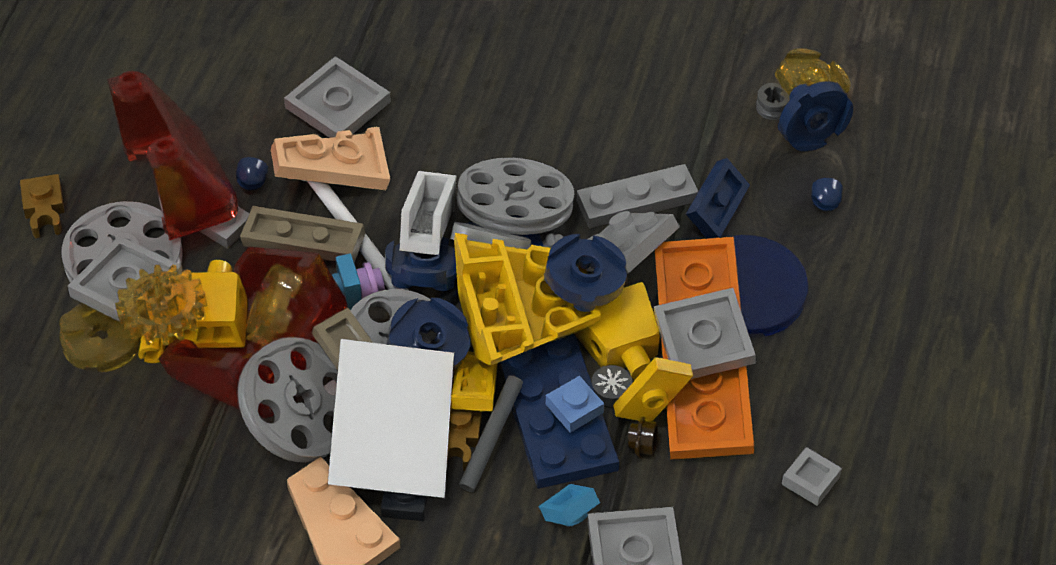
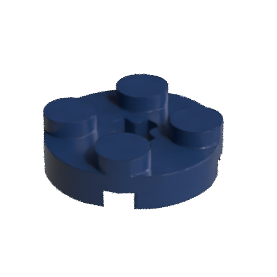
M825 81L810 86L801 84L791 91L790 101L783 109L777 127L783 137L796 150H817L827 145L824 139L833 133L839 136L846 129L853 115V104L844 89L836 82Z
M580 234L568 235L558 240L550 249L544 272L545 282L556 295L572 303L579 311L590 312L596 306L606 305L615 300L623 291L627 276L624 254L615 244L603 237L593 235V239L589 240L579 239ZM578 267L583 269L591 267L594 269L593 274L582 273Z
M442 237L439 255L400 251V244L394 246L393 240L385 249V270L391 275V283L395 287L403 289L412 286L433 287L439 291H448L454 288L455 280L457 279L455 248L448 246V238Z
M431 297L430 301L422 300L418 302L417 298L404 303L392 318L388 330L387 345L454 353L453 371H455L464 361L471 342V337L469 338L467 330L468 323L463 313L450 302L440 298ZM422 331L425 334H428L430 331L437 334L435 338L437 344L425 343L419 332Z

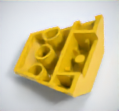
M455 233L458 296L463 314L468 323L467 328L475 357L491 366L532 348L581 331L600 321L601 313L598 306L590 312L579 311L572 303L556 295L545 282L544 272L551 248L531 245L528 249L505 246L503 240L493 239L492 244L470 241L467 240L468 235ZM578 267L580 272L588 274L586 269Z

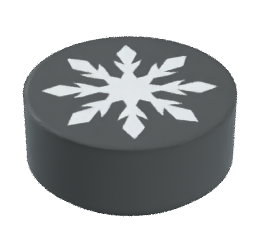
M616 365L603 366L592 377V386L595 394L603 401L604 406L613 407V404L633 383L630 373Z

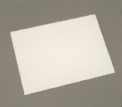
M341 339L328 485L445 498L454 353Z

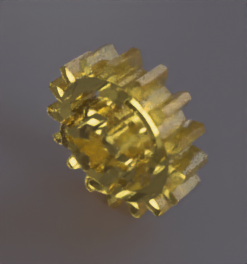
M159 264L155 265L154 273L150 274L141 269L139 270L140 278L138 280L127 278L125 280L127 289H119L117 292L119 302L115 303V307L123 331L130 330L133 340H137L144 335L146 345H151L155 338H161L163 345H168L169 337L176 336L177 339L182 341L185 339L184 330L188 329L196 332L198 330L196 320H205L206 318L204 307L207 306V299L201 280L199 278L193 279L192 273L188 269L178 274L176 265H172L168 271H162Z

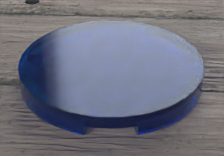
M753 235L730 236L734 237L741 313L748 334L763 333L764 336L780 332L790 326L799 317L804 308L808 291V279L803 265L789 249L773 240Z

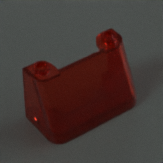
M127 71L119 76L107 79L124 152L129 161L135 160L136 154L148 157V162L153 170L163 215L161 217L163 228L169 240L233 219L239 210L236 193L199 126L146 74L137 71Z
M248 247L237 261L233 272L239 275L247 295L245 347L199 349L191 340L176 339L169 344L158 358L166 372L172 378L240 410L238 402L239 379L244 366L255 353L275 340L288 337L303 338L318 343L312 335L313 328L348 308L345 296L319 253ZM291 351L290 358L292 364L297 369L306 370L307 364L304 356L299 352ZM260 364L258 366L259 377L264 382L273 384V371L268 366ZM259 404L258 414L261 418H269L274 415L273 410L266 404Z

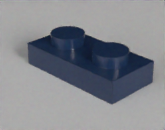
M728 158L716 161L686 213L687 217L707 239L720 238L750 184Z

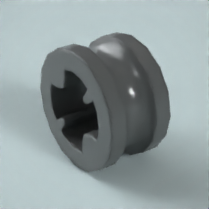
M779 83L764 84L760 87L757 94L756 110L758 114L769 120L780 119L783 109L790 101V91Z

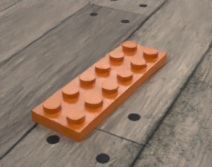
M734 237L667 241L655 249L659 305L733 288L741 310ZM661 338L663 359H668ZM746 366L690 379L666 406L670 459L754 454Z

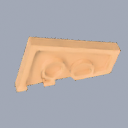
M379 127L367 128L365 134L353 135L350 130L338 131L336 137L321 138L316 134L276 138L271 147L275 177L386 190L390 182Z
M322 457L317 458L287 479L288 490L304 529H306L319 565H377L400 549V539L350 487L328 485L329 465Z

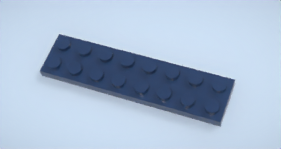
M511 215V217L523 218L519 215ZM468 222V223H466V224H471V225H475V226H480V225H478V224H476V223H474V222ZM540 233L517 235L530 239V246L544 247ZM574 333L498 363L504 385L508 376H515L523 381L512 411L537 489L619 470V460L603 414L576 430L569 432L546 406V395L578 376H581L594 391Z

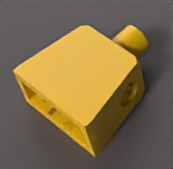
M213 260L210 262L207 272L186 273L181 277L160 320L171 348L245 347L247 295L239 275L232 272L233 268L228 262Z
M643 282L623 288V291L615 300L606 305L598 306L601 313L600 321L574 333L600 367L616 365L627 368L634 380L649 365L650 359L658 355L660 338L659 328Z

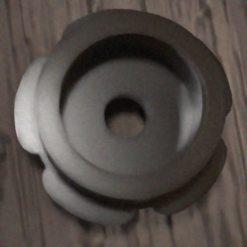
M643 416L638 424L632 423L630 425L628 448L635 449L638 458H641L642 454L654 455L657 445L658 423L646 421V417Z

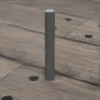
M508 376L462 476L459 486L468 492L475 491L520 392L523 381L518 377Z

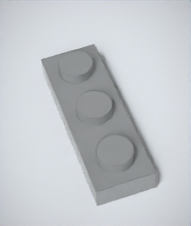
M683 164L577 190V203L590 229L609 224V220L613 216L623 211H629L630 213L658 212L690 204L694 201L699 191L686 165Z

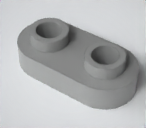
M454 222L451 239L453 240L455 233L468 235L467 240L492 244L493 239L503 240L505 246L528 249L531 243L530 239L459 222Z

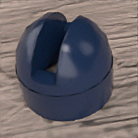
M253 157L242 158L237 165V183L241 188L248 191L261 188L266 181L267 164Z
M832 178L816 180L812 184L811 197L813 204L822 211H832L838 207L842 200V184Z

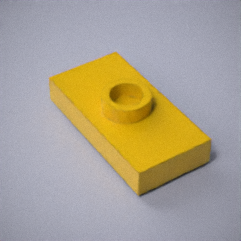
M468 352L462 364L455 370L451 409L493 411L498 363L490 366L477 359L474 352Z
M655 357L613 404L615 416L637 421L644 416L646 421L652 422L693 377L691 364Z

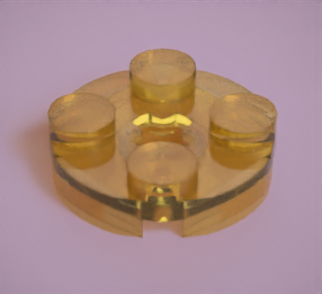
M798 48L791 50L775 71L776 78L788 95L798 85L807 84L810 86L825 81L838 83L848 93L851 83L848 75L839 64L832 60L828 65L819 59L821 53L811 49Z
M275 264L264 278L265 281L271 284L263 293L257 292L246 324V332L250 333L246 337L247 340L262 346L271 343L276 332L279 334L285 332L291 319V311L286 309L290 297H295L302 281L301 275L279 264Z
M83 303L74 307L70 312L65 313L59 321V338L63 353L67 360L77 368L85 370L84 366L97 367L98 372L112 371L126 365L138 352L137 345L142 335L139 322L132 328ZM107 330V338L101 339L99 336L91 338L95 332Z

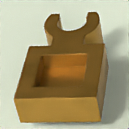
M59 174L20 180L25 218H30V226L35 239L40 238L39 230L44 225H52L55 234L60 235L62 226L58 214L65 213Z
M450 405L447 461L453 456L462 458L463 471H465L471 459L470 447H476L479 441L482 411L451 409Z

